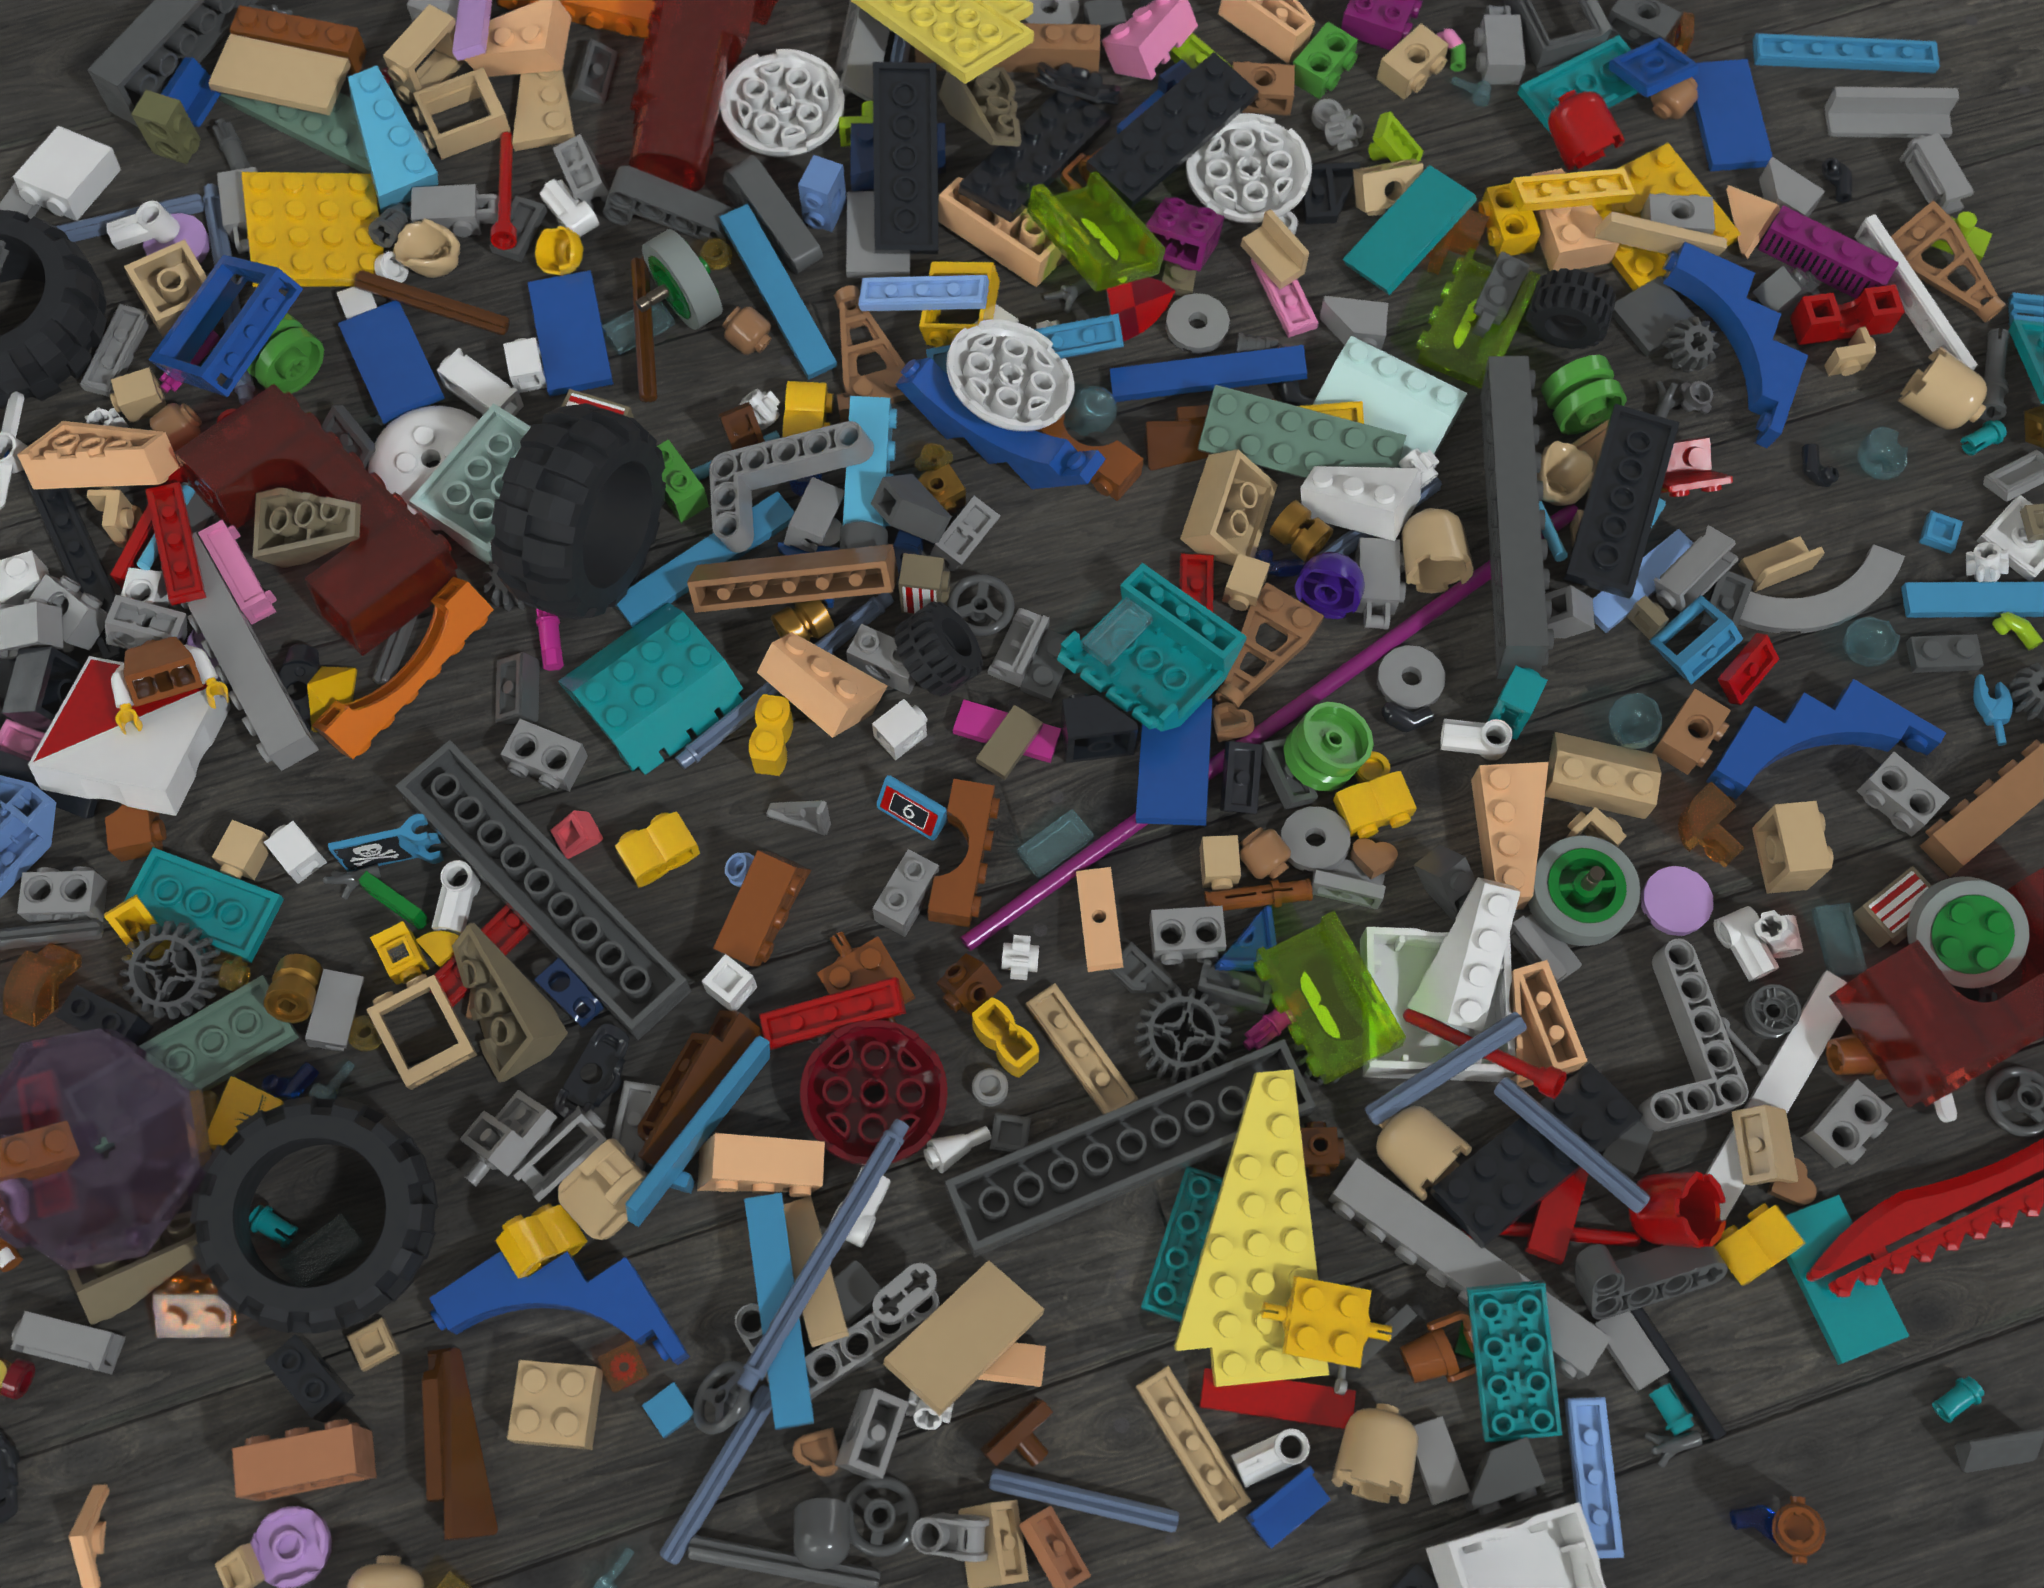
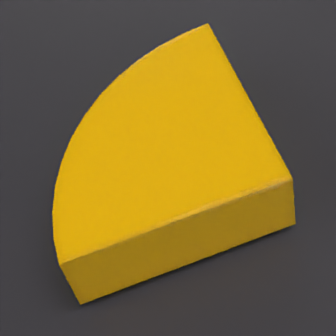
M433 931L422 935L416 941L441 968L454 956L452 945L459 935L448 931Z

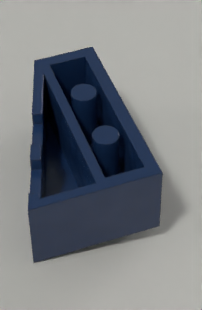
M851 123L850 178L852 192L874 189L873 123ZM937 123L938 174L946 172L945 123Z

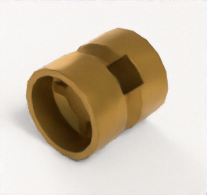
M1295 500L1277 517L1269 534L1283 545L1291 544V551L1304 562H1308L1325 546L1333 533V529L1319 517L1312 519V512Z
M821 600L795 602V608L792 609L787 606L771 616L772 623L780 638L793 632L810 642L812 636L819 639L834 629L833 621Z
M290 954L281 958L264 998L266 1011L275 1019L288 1023L302 1022L307 1019L313 1010L323 972L321 964L314 958L303 954Z

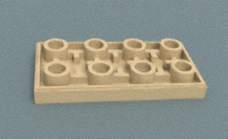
M230 34L208 84L212 91L330 116L351 65L347 58Z
M988 1260L884 1358V1365L940 1416L1043 1315L1044 1308Z

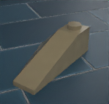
M992 67L966 84L947 71L939 97L948 113L991 145L1020 146L1019 120L1016 118L1018 107L1017 102L1014 101L1016 90L1005 68Z
M281 487L256 493L253 558L286 568L309 563L360 538L361 504L331 497L316 496L306 492H297Z
M469 923L454 942L452 948L463 986L470 988L474 996L475 1007L470 1009L473 1021H480L484 1039L479 1041L482 1053L498 1082H505L550 1056L568 1032L551 1003L475 923Z
M191 1211L172 1215L166 1223L148 1227L146 1222L134 1224L132 1231L112 1236L110 1230L96 1233L59 1250L91 1326L103 1320H108L116 1314L131 1308L196 1257L193 1246L197 1245L195 1224L190 1223Z

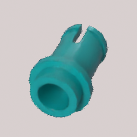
M1988 420L1983 424L1982 428L1961 438L1960 442L1963 443L1961 447L1966 454L1973 456L1991 444L1998 445L2007 434L2006 428L1999 420Z
M258 1205L249 1216L250 1230L253 1233L259 1231L278 1243L283 1249L292 1242V1239L280 1231L288 1236L292 1235L295 1237L299 1228L273 1213L271 1206L264 1207Z
M1972 1377L1958 1378L1955 1381V1387L1933 1402V1409L1945 1422L1951 1423L1955 1417L1972 1404L1979 1405L1982 1402L1981 1397L1985 1394L1984 1390Z
M1670 1383L1648 1394L1668 1425L1665 1429L1667 1431L1671 1430L1674 1436L1694 1426L1691 1420L1693 1417L1692 1413L1687 1414Z

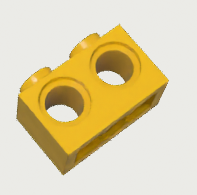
M1509 184L1486 187L1483 199L1479 202L1478 211L1480 219L1485 220L1488 229V243L1491 247L1494 246L1497 257L1501 251L1511 256L1534 252L1541 233L1533 211L1519 212Z

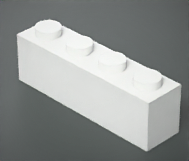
M1480 877L1477 878L1456 916V921L1448 935L1444 937L1439 947L1440 950L1431 966L1427 968L1421 979L1422 982L1415 995H1412L1407 1008L1448 1024L1483 1032L1521 891L1512 885Z

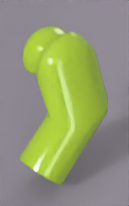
M2011 612L2001 613V617L1996 618L1992 622V625L2000 635H2005L2012 629L2028 651L2044 642L2027 619Z

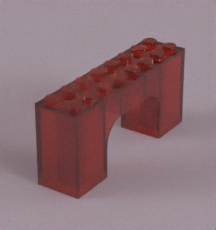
M275 384L174 452L190 487L229 527L235 526L236 529L255 516L256 493L280 487L361 504L360 538L352 541L344 550L305 577V581L319 614L362 656L366 655L432 605L431 600L453 577L457 578L455 570L458 567L451 557L450 551H452V547L447 539L441 534L436 536L430 530L427 521L419 513L413 515L408 510L406 502L398 493L391 494L386 489L383 480L375 472L370 474L364 469L362 461L354 452L347 453L343 449L340 440L331 431L326 433L321 428L318 419L310 411L305 413L301 410L295 397L288 391L283 393Z
M2044 867L2006 890L2022 906L2029 925L2028 947L2021 961L2023 969L2022 979L2014 991L1996 1001L1988 1003L1976 1002L1964 997L1953 988L1925 948L1917 940L1865 970L1829 996L1908 1108L1920 1101L1926 1107L1962 1087L1971 1079L1988 1071L1992 1066L2014 1055L2024 1046L2026 1047L2044 1036Z

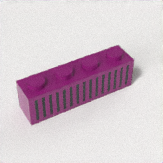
M1784 205L1758 248L1759 251L1793 268L1798 267L1803 272H1811L1817 280L1855 299L1861 295L1865 288L1886 286L1899 262Z

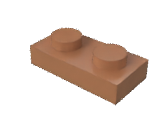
M1052 1506L1047 1507L1019 1524L1021 1531L1053 1588H1073L1091 1576Z

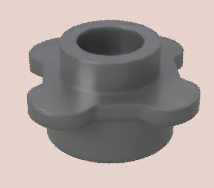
M1696 381L1692 384L1684 382L1680 386V391L1683 394L1681 405L1685 411L1697 410L1703 414L1711 411L1712 406L1710 402L1713 399V391L1708 384Z

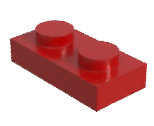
M1756 633L1718 678L1731 704L1741 705L1778 662L1779 657L1767 634Z

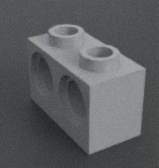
M120 595L115 596L104 622L106 643L124 649L141 646L148 640H161L168 637H177L184 644L187 637L186 613Z
M519 719L501 752V756L507 765V770L521 778H526L529 775L539 779L538 782L548 789L557 791L558 788L569 792L588 757L582 743L522 719ZM529 747L535 748L531 755L520 756L524 749ZM566 760L562 768L551 769L554 762Z
M1895 752L1857 790L1869 806L1880 810L1891 820L1897 829L1906 832L1911 837L1924 827L1950 798ZM1882 781L1887 782L1891 786L1892 790L1886 788L1883 785ZM1910 803L1915 805L1920 813L1914 811L1911 808Z
M908 849L872 908L874 921L906 937L931 895L934 877L940 876L939 865Z
M82 866L74 867L72 871H59L54 868L42 867L38 868L37 872H22L17 914L31 924H48L94 918L103 922L108 881L100 876L95 869ZM87 888L85 894L81 898L76 899L78 892ZM51 889L49 895L40 900L41 895L46 890Z
M1223 906L1151 910L1149 926L1153 961H1161L1165 965L1179 964L1183 962V959L1197 958V961L1204 963L1205 959L1214 962L1225 953L1227 946ZM1200 930H1208L1214 935L1215 939L1210 942H1204L1197 937L1196 933ZM1165 932H1173L1178 936L1179 941L1175 944H1168L1162 940L1161 935Z
M1857 1079L1843 1088L1803 1134L1801 1139L1834 1168L1846 1162L1853 1165L1866 1151V1148L1862 1146L1869 1137L1875 1139L1888 1126L1889 1123L1884 1119L1893 1109ZM1855 1106L1864 1111L1866 1121L1857 1117ZM1833 1132L1841 1135L1844 1141L1843 1147L1834 1142Z

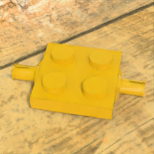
M1294 1276L1291 1296L1286 1306L1263 1302L1262 1309L1276 1311V1314L1261 1311V1318L1283 1322L1285 1338L1282 1354L1360 1368L1363 1347L1367 1339L1373 1338L1390 1342L1392 1336L1377 1332V1330L1392 1333L1391 1325L1370 1322L1369 1305L1372 1290Z

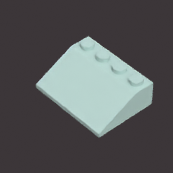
M1350 336L1313 405L1363 401L1364 424L1406 435L1400 457L1401 460L1416 448L1422 453L1431 450L1436 455L1460 414L1467 393Z
M494 403L409 500L410 504L468 552L488 565L489 562L494 563L492 561L490 541L495 536V525L491 522L495 499H499L504 481L501 479L510 458H515L521 448L520 440L530 429L529 425Z

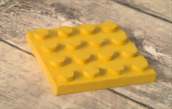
M1667 143L1617 168H1625L1635 191V196L1630 202L1592 206L1603 220L1612 211L1641 218V211L1649 194L1666 193L1668 195H1699L1704 197H1711V195L1671 145ZM1713 199L1715 230L1712 235L1727 238L1728 247L1738 241L1737 237L1741 233ZM1619 244L1611 263L1631 289L1635 291L1659 276L1664 277L1667 271L1663 267L1669 255Z
M241 172L250 261L278 267L301 287L354 286L355 275L360 270L376 274L374 263L379 255L384 254L383 247L377 245L371 239L368 232L370 223L379 216L376 191L371 174ZM253 282V287H258L259 284Z

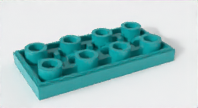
M1429 165L1343 258L1346 266L1390 295L1477 201L1474 193Z
M1190 1166L1186 1167L1140 1307L1141 1309L1181 1323L1222 1185V1177Z
M1839 1195L1786 1215L1806 1242L1804 1246L1786 1257L1838 1365L1909 1337L1881 1278L1876 1286H1866L1857 1279L1849 1297H1837L1828 1288V1284L1838 1277L1872 1262L1869 1255L1814 1282H1809L1806 1279L1807 1272L1810 1271L1818 1258L1853 1223Z
M1538 1280L1466 1287L1484 1441L1494 1442L1523 1439L1526 1437L1561 1436L1562 1428L1545 1282Z

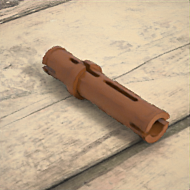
M1309 878L1279 883L1278 880H1270V884L1204 892L1205 907L1223 906V911L1273 905V908H1280L1284 903L1312 901L1313 899L1312 885Z

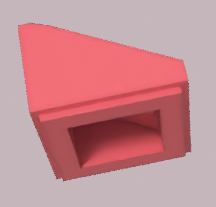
M572 811L550 830L562 854L567 859L597 845L603 840V836L595 821L587 811Z

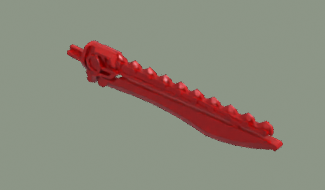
M2044 1138L1994 1164L1958 1177L1903 1190L1882 1201L1859 1217L1834 1240L1818 1258L1810 1271L1807 1272L1806 1279L1809 1282H1814L1870 1254L1873 1259L1872 1262L1838 1277L1828 1284L1830 1291L1836 1294L1837 1297H1849L1857 1279L1866 1286H1876L1884 1268L1891 1271L1892 1274H1904L1912 1256L1919 1262L1930 1263L1938 1245L1945 1248L1946 1251H1958L1966 1233L1972 1239L1984 1240L1992 1222L1999 1225V1228H2012L2019 1211L2025 1214L2026 1217H2038L2044 1204V1178L1889 1253L1886 1249V1246L2044 1170Z

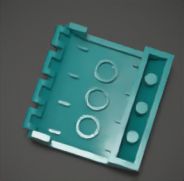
M1142 563L1120 585L1122 600L1081 641L1079 633L1074 630L1061 643V651L1057 661L1074 674L1081 672L1080 678L1100 693L1107 691L1105 697L1124 711H1133L1131 716L1148 729L1157 728L1162 732L1180 727L1225 681L1247 639L1246 635Z
M670 603L663 605L558 681L578 707L582 706L616 746L619 756L631 771L639 768L644 775H647L665 761L659 753L661 749L671 757L692 741L686 732L688 729L691 728L698 737L718 722L719 718L714 712L715 709L718 708L725 716L743 702L739 693L744 688L726 660L684 611Z

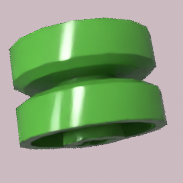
M286 313L246 371L256 377L258 382L268 392L276 396H287L299 391L316 375L323 362L324 347L321 341L311 332L304 329L298 320L291 314Z
M1589 355L1576 359L1551 374L1541 387L1542 396L1548 408L1554 410L1553 417L1561 433L1570 435L1591 430L1610 419L1615 404L1625 405L1627 401L1626 395L1619 381L1613 379V369L1605 356Z
M1324 702L1315 705L1301 719L1299 724L1287 736L1283 749L1287 766L1302 784L1318 791L1330 792L1342 788L1371 757L1374 743L1372 732L1365 719L1354 709L1342 703Z

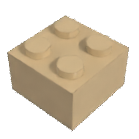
M185 239L124 266L131 285L162 336L169 332L207 278Z
M1817 801L1775 804L1752 828L1767 894L1808 890L1832 869L1833 852L1826 843L1824 835L1825 818L1818 810Z
M519 1360L507 1440L518 1444L592 1450L603 1371L595 1366Z

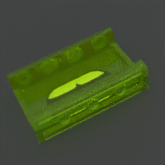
M1097 171L1090 173L1086 187L1053 195L1043 183L1032 186L1027 213L1095 292L1159 274L1165 254V247Z
M1469 248L1465 258L1459 256L1452 271V274L1456 276L1454 281L1450 282L1447 280L1440 295V299L1444 300L1442 306L1435 305L1428 320V323L1432 325L1430 331L1423 330L1416 345V348L1421 350L1417 363L1482 389L1488 356H1505L1532 299L1536 283L1541 275L1529 270L1504 320L1499 326L1492 323L1489 331L1482 338L1472 333L1480 317L1473 313L1475 310L1473 307L1492 267L1475 261L1473 256L1476 250Z
M1335 911L1322 916L1320 924L1267 950L1264 946L1257 949V961L1253 963L1255 971L1262 982L1268 980L1274 991L1270 996L1277 1011L1280 1014L1286 1013L1291 1022L1288 1025V1029L1294 1042L1297 1045L1303 1044L1309 1055L1305 1059L1311 1073L1315 1078L1320 1076L1325 1085L1403 1046L1406 1035Z

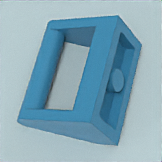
M1700 595L1653 636L1649 642L1692 685L1739 644L1743 637L1730 618ZM1702 611H1705L1715 623L1678 655L1665 646L1670 639Z

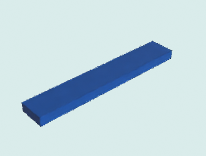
M1304 345L1110 368L1113 402L1211 391L1214 385L1236 388L1307 379Z

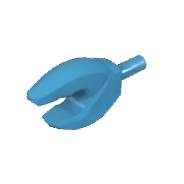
M1979 674L1975 678L1973 689L1975 707L1987 726H1994L1997 744L1999 746L2006 745L2007 741L2003 725L2010 721L2013 702L2011 694L2002 682H1998L1995 685L1996 699L1991 698L1988 694L1989 688L1986 686L1984 675Z

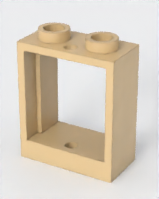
M431 4L424 9L383 55L388 67V74L394 82L397 96L407 104L412 103L416 106L418 105L413 95L414 92L450 80L466 62L465 59L457 61L452 53L456 27L455 18ZM435 48V51L432 53V55L424 62V64L417 71H415V68L423 61V59L431 52V50Z
M484 68L413 93L418 105L412 107L420 126L426 124L427 130L423 131L430 149L437 148L441 160L501 137L503 132L511 133L504 110ZM477 98H482L489 113L488 117L439 134L431 115Z
M426 974L419 975L406 983L407 989L395 995L393 991L384 993L372 1001L374 1006L366 1009L405 1086L410 1090L477 1056L469 1037L435 975L427 977ZM432 991L458 1044L409 1069L383 1015Z

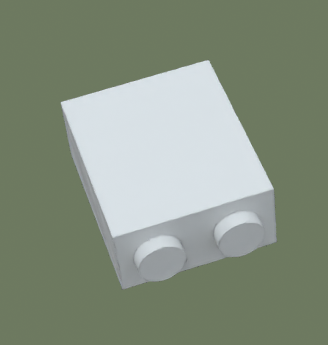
M57 126L15 173L13 179L19 189V195L31 205L37 204L49 209L57 216H66L78 221L121 171V168L111 147Z

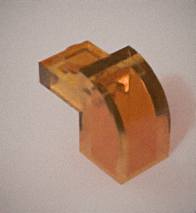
M1469 209L1426 255V257L1431 258L1427 271L1439 275L1449 251L1473 259L1489 216Z
M1712 782L1703 788L1683 810L1679 818L1678 832L1683 845L1689 852L1700 844L1712 861L1720 863L1725 868L1743 851L1744 847L1720 825L1737 805Z
M49 943L37 954L28 950L25 951L14 964L6 980L3 992V1015L33 1027L39 1025L58 1008L59 985L81 967L82 955Z

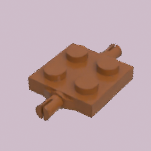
M843 932L836 933L843 946L840 945L835 935L830 938L840 956L834 963L817 973L829 995L897 977L904 1005L915 999L913 992L879 936L860 947L854 948L851 947ZM894 1017L884 1019L885 1021L897 1023Z

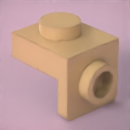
M1867 327L1857 329L1849 341V346L1835 348L1824 365L1828 376L1838 374L1848 376L1860 370H1865L1876 354V344L1874 339L1870 337Z
M112 487L88 490L87 498L98 511H104L102 520L104 530L113 541H128L129 529H132L134 525V514L132 511L133 505L123 492Z
M1597 807L1587 815L1580 812L1567 825L1571 831L1566 838L1579 836L1583 832L1586 836L1606 840L1618 847L1627 837L1622 832L1620 824L1613 818L1606 817Z

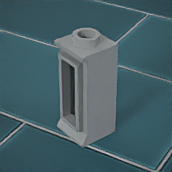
M1940 133L1926 137L1921 135L1908 143L1907 149L1900 158V162L1905 161L1908 170L1928 204L1934 200L1947 214L1961 211L1964 206L1960 199L1972 196L1974 190Z
M1708 525L1706 534L1696 540L1660 576V580L1658 578L1654 579L1657 600L1668 609L1674 608L1681 613L1700 595L1703 596L1738 561V556L1730 552L1736 545L1735 540Z
M577 1106L573 1113L527 1154L524 1163L512 1171L513 1176L518 1181L522 1179L532 1189L534 1198L540 1202L607 1140L602 1130L606 1126L605 1123L591 1109L585 1113ZM578 1125L587 1135L545 1174H542L534 1164Z
M25 1311L22 1319L17 1322L13 1329L11 1349L112 1375L126 1337Z

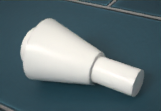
M983 1126L966 1135L957 1134L930 1139L927 1143V1148L923 1150L925 1159L932 1170L937 1168L940 1173H944L971 1151V1148L990 1140L991 1134L988 1128Z

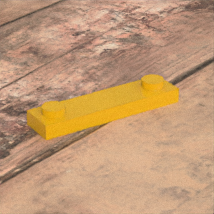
M1625 168L1514 177L1509 184L1519 212L1630 202L1635 196V191Z

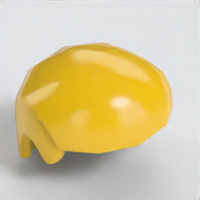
M557 226L555 229H544L536 242L535 257L538 267L545 273L561 276L576 271V268L579 267L582 261L584 249L580 236L571 228Z

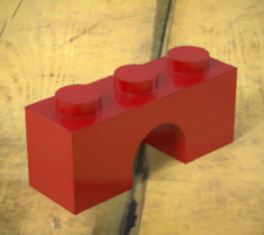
M1896 284L1865 288L1858 298L1841 305L1837 304L1834 293L1804 296L1792 313L1790 320L1798 345L1852 338L1860 327H1867L1869 335L1890 333L1905 310Z

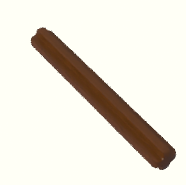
M635 257L631 261L638 388L640 401L646 403L657 400L652 306L646 311L641 312L635 301L651 292L650 274L644 257Z
M360 270L355 275L354 286L357 289L499 335H505L509 329L510 320L506 316L364 270Z

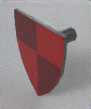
M1129 276L1105 284L1110 315L1119 314L1123 342L1143 333L1154 324L1168 307L1176 290L1163 281L1149 276Z

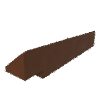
M1209 405L1177 407L1175 421L1146 422L1144 442L1149 470L1153 471L1208 458V455H1211L1210 453L1197 450Z
M719 1010L708 1034L692 1033L637 1126L638 1136L644 1141V1146L638 1153L639 1158L652 1167L657 1164L753 1040L759 1035L763 1037L760 1027L741 1012Z
M453 1347L428 1351L429 1370L424 1371L422 1378L427 1501L435 1503L444 1502L445 1540L456 1541L495 1535L498 1532V1526L461 1350Z

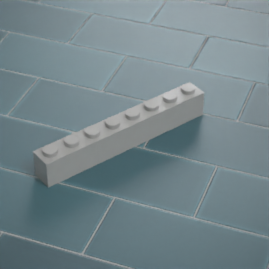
M195 532L193 537L207 598L181 603L184 609L189 608L192 612L187 618L197 634L203 633L205 639L201 641V644L211 659L216 657L219 665L214 668L225 685L230 683L233 690L228 693L232 702L239 711L244 709L247 715L242 718L244 725L253 737L258 735L261 742L256 747L267 763L273 761L283 771L317 752L319 748L248 619L241 611L202 539Z
M1359 1158L1354 1161L1328 1199V1201L1334 1204L1332 1209L1338 1215L1349 1221L1352 1218L1365 1226L1363 1231L1370 1238L1379 1243H1382L1383 1240L1396 1249L1394 1253L1397 1257L1407 1264H1418L1427 1271L1426 1276L1429 1280L1442 1288H1445L1447 1285L1459 1294L1457 1296L1458 1300L1467 1307L1466 1287L1531 1281L1486 1248L1481 1249L1472 1238ZM1546 1292L1555 1370L1569 1379L1574 1377L1578 1380L1584 1378L1593 1369L1610 1342L1611 1337Z

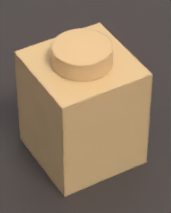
M149 367L110 379L114 393L110 394L112 405L118 413L123 412L130 423L154 416L167 405L163 391L159 388L161 384Z
M1238 553L1225 587L1222 602L1228 603L1229 606L1240 611L1249 610L1251 605L1256 606L1267 578L1270 563Z
M232 820L212 858L221 866L220 872L239 880L242 876L255 880L270 853V850L264 844L269 837L263 831Z
M1238 835L1202 837L1199 848L1202 887H1212L1213 891H1219L1238 886L1241 877Z

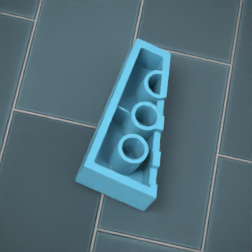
M378 66L349 76L350 96L380 212L383 213L386 209L398 203L405 204L410 202L412 187L438 186L437 171Z
M850 396L849 421H854L862 427L873 442L874 452L867 461L846 467L843 525L864 521L879 524L885 528L890 525L871 505V501L882 478L894 476V473L889 472L890 461H895L896 442L892 441V430L897 428V409H892L890 398Z

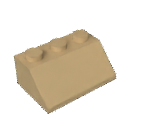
M1239 449L1208 455L1180 539L1197 554L1214 555L1215 561L1234 566L1238 553L1254 558L1277 484Z
M1554 732L1548 763L1545 797L1592 808L1597 807L1601 810L1646 819L1656 807L1661 780V770L1656 754Z

